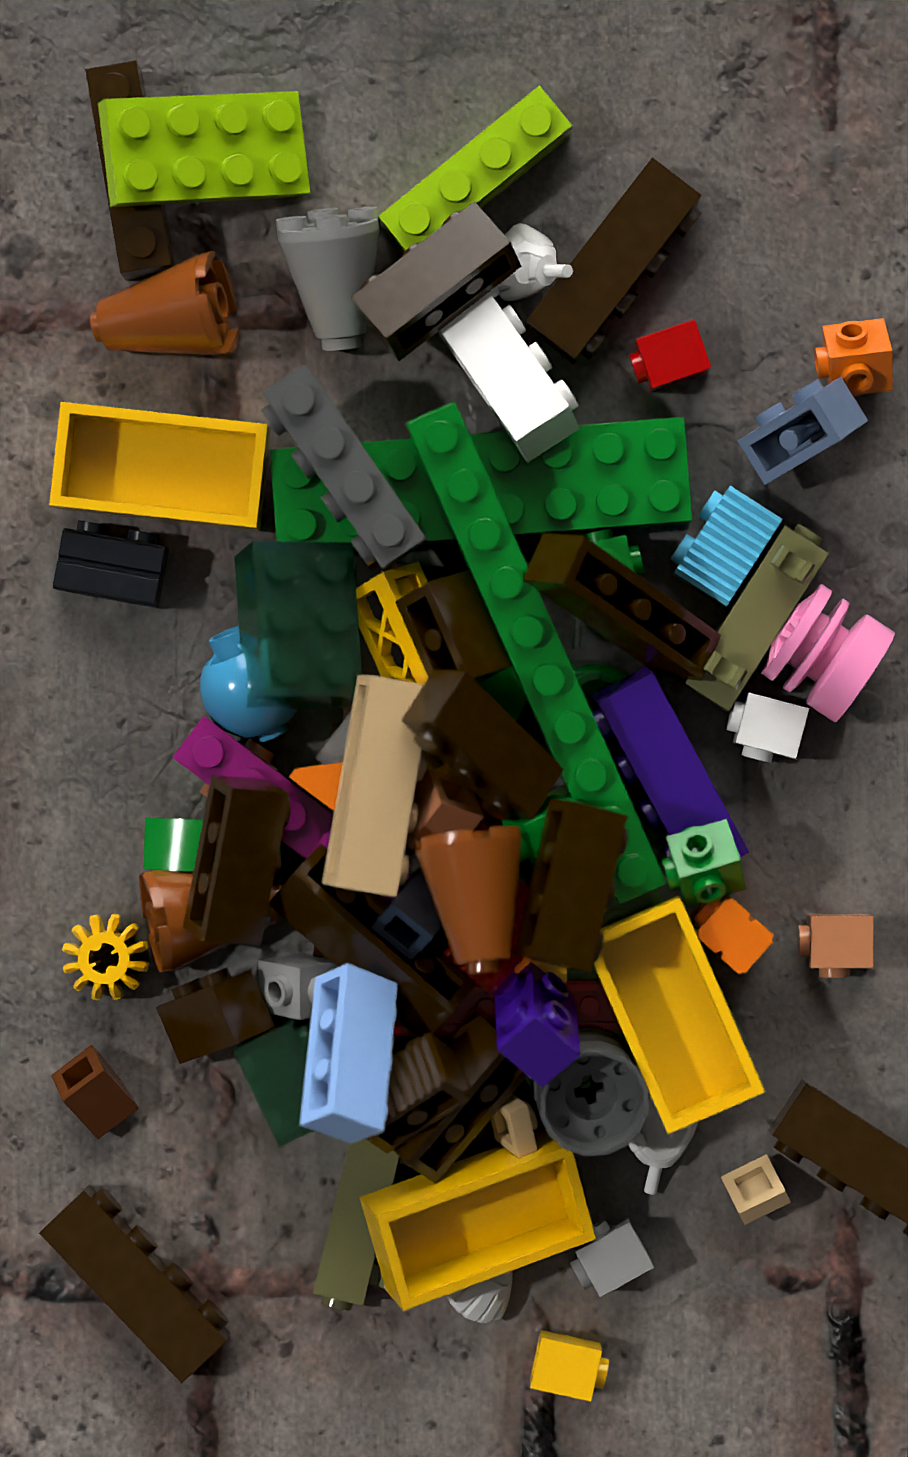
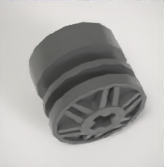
M578 1025L581 1055L543 1088L531 1078V1090L548 1134L566 1150L583 1156L607 1155L627 1146L642 1130L649 1112V1090L629 1046L613 1031L596 1025ZM591 1075V1087L582 1089L581 1077Z

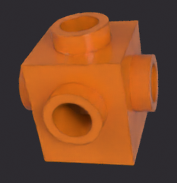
M884 318L846 321L841 324L822 326L823 347L814 348L815 368L818 379L826 378L829 384L842 377L853 397L862 394L893 391L892 347Z

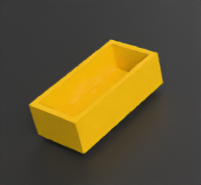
M60 402L49 505L59 510L260 531L271 429L268 424Z
M676 895L601 928L600 932H602L604 939L603 948L598 960L593 964L667 1133L675 1132L764 1093V1088L680 897Z
M547 1129L534 1133L537 1151L524 1157L518 1158L501 1145L454 1162L436 1184L421 1174L359 1197L385 1289L389 1295L405 1311L595 1240L596 1237L573 1152L564 1149L549 1136Z

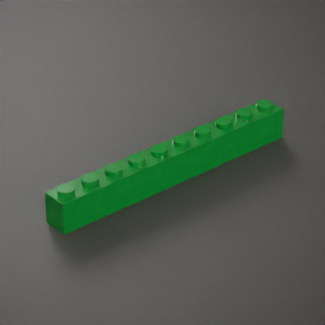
M450 402L405 422L459 548L509 656L513 670L551 756L564 769L560 776L570 798L577 799L581 804L627 816L625 829L628 833L625 851L617 859L613 880L616 886L614 898L620 905L667 884L539 591L523 580L528 566L456 403Z

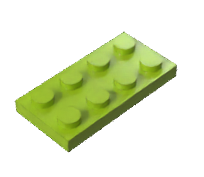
M298 91L104 99L98 103L110 207L303 197L310 194Z

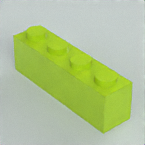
M539 85L378 216L380 226L401 252L404 253L410 246L421 243L442 227L444 221L453 213L464 210L474 201L480 208L484 207L571 136L572 124Z

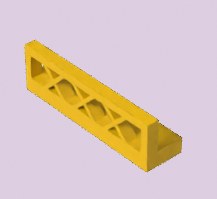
M419 561L382 572L345 596L381 677L424 685L428 679L427 673L395 601L428 582ZM376 592L384 609L382 621L375 618L366 598ZM393 642L400 645L404 654L403 668L395 664L391 655ZM426 752L427 763L425 771L427 768L448 774L449 767L446 764L441 766L437 756Z

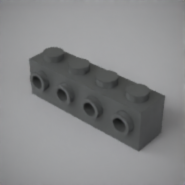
M306 363L262 393L269 405L263 408L261 412L278 436L286 431L291 435L299 447L291 453L292 457L308 480L317 474L324 483L328 492L321 496V499L338 523L347 517L359 535L350 541L367 566L377 561L384 571L426 542V538Z

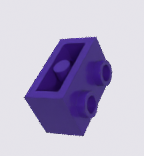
M532 961L520 972L510 973L500 982L494 993L497 1050L543 1088L581 1055L576 1000L569 994L567 986L553 972L546 974Z

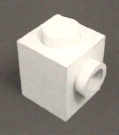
M745 693L743 702L735 701L732 705L727 730L735 732L732 743L744 746L742 756L768 763L772 762L774 754L796 759L809 708L753 693Z

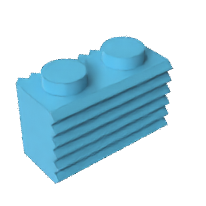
M732 486L727 488L724 495L714 490L698 517L706 521L696 538L686 534L670 559L678 564L672 574L673 576L723 608L729 604L782 521V518Z

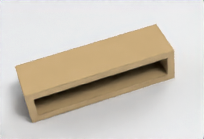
M371 675L357 676L323 884L397 897L398 886H403L406 881L409 858L408 855L404 854L407 834H411L414 831L417 822L418 806L417 803L413 802L416 781L420 782L424 776L427 755L426 751L421 750L422 748L416 744L414 740L415 734L401 719L423 687L421 684Z

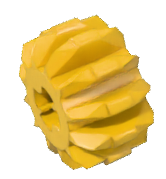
M95 914L89 918L93 935L79 924L72 928L74 936L82 942V945L75 943H65L63 945V952L78 956V961L65 964L63 970L64 973L81 970L83 975L73 985L77 991L85 988L90 981L94 982L91 992L93 1000L98 1001L102 998L105 984H108L112 998L118 1000L123 997V989L119 979L133 990L140 986L139 979L129 970L147 971L149 969V962L134 958V953H140L149 949L148 941H140L134 945L131 944L129 939L139 930V926L135 923L129 925L123 933L118 932L121 923V916L119 914L111 915L107 930L104 929L101 917ZM106 943L115 948L111 954L118 953L119 962L111 964L105 971L97 966L101 960H94V951L103 949Z

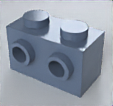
M842 377L824 387L819 379L811 382L792 394L796 402L795 405L786 410L781 402L770 407L754 418L759 427L738 440L739 445L764 485L842 440L868 421Z

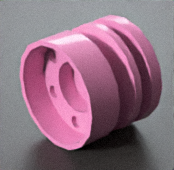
M821 584L812 595L794 608L772 642L767 663L761 674L773 681L784 666L789 664L793 669L786 679L783 689L791 692L806 677L814 681L806 704L831 721L837 722L855 700L890 646L895 632L868 614L860 618L848 630L841 624L846 616L850 602L844 598L841 599L828 616L821 611L830 598L832 591Z

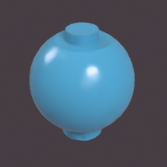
M246 624L227 629L209 639L208 642L214 654L203 667L200 678V696L203 706L212 721L232 735L243 738L257 736L259 742L271 740L285 733L288 730L285 723L296 714L303 695V677L294 656L282 644L271 638L251 636Z

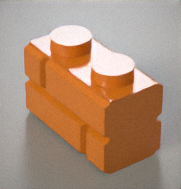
M728 895L715 902L699 903L689 916L695 921L692 926L697 937L738 974L746 973L773 943L774 935Z

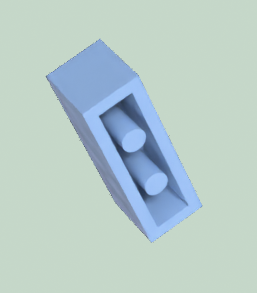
M348 963L315 977L301 1126L350 1144L384 1131V1124L388 1114L386 1102L389 1072L392 1067L393 1026L397 1016L395 1005L396 982Z

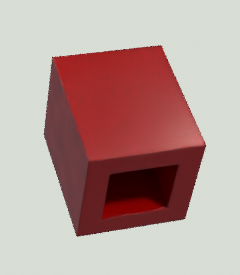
M695 319L637 338L634 343L636 352L629 354L630 364L637 383L647 382L650 393L707 374L712 368Z

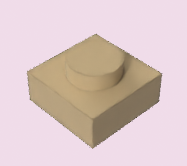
M511 1094L491 1118L495 1140L518 1158L537 1151L533 1132L537 1128V1119L527 1101H521Z
M767 1154L721 1176L744 1225L791 1203Z

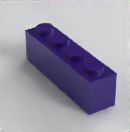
M645 666L592 695L599 708L592 712L598 728L605 740L614 736L623 754L615 757V760L628 784L631 785L638 781L647 798L639 802L653 830L662 825L667 836L680 833L689 827H701L727 819L739 857L748 854L749 851L652 671ZM667 844L663 846V849L669 858L670 853Z

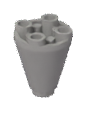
M378 207L348 210V217L347 215H339L338 208L313 210L307 212L308 222L306 216L276 219L278 242L315 337L321 339L322 350L336 351L362 346V334L366 333L367 324L360 315L351 296L360 290L367 279L374 276L380 234Z

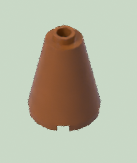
M213 251L204 252L99 300L96 311L92 312L90 316L91 329L95 340L103 342L109 351L204 355L232 354L237 349L239 327L229 329V313L237 312V306L231 280L221 259L213 260L215 255Z
M489 827L490 835L488 831L473 832L472 829L427 836L420 838V841H415L416 854L456 964L468 965L469 975L501 971L500 961L510 959L522 842L520 827Z
M150 870L139 874L143 918H147L150 930V934L147 935L148 943L159 972L173 971L230 945V943L204 942L183 927L193 876L191 871ZM279 881L273 882L270 900L281 888ZM272 907L268 927L276 924L278 919L277 912Z

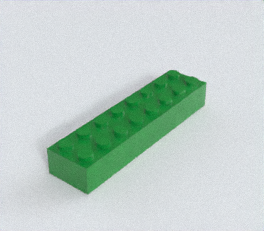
M684 417L578 425L579 430L528 463L506 431L469 434L515 538L543 536L544 533L571 534L596 532L611 528L613 530L687 525L692 521ZM412 439L360 442L425 536L426 542L422 545L456 543V538ZM299 447L270 449L278 554L280 556H290L298 553L303 555L356 550L350 540L359 534L347 517L338 523L321 499V496L328 492L324 483L317 474L308 480L292 457L291 453Z

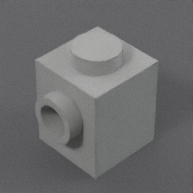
M299 953L258 960L259 989L269 1013L298 1020L311 1018L315 977L336 969L338 966L329 959Z
M628 1216L611 1225H608L606 1220L593 1224L596 1239L574 1247L578 1258L570 1262L583 1288L586 1290L594 1286L599 1297L608 1294L654 1268L652 1259Z

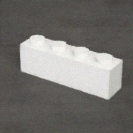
M496 286L438 331V334L528 463L580 429L572 413V410L579 405L563 380L553 384L546 372L552 369L550 362L536 342L530 346L525 344L520 335L526 329L510 305L501 309L494 298L500 295Z

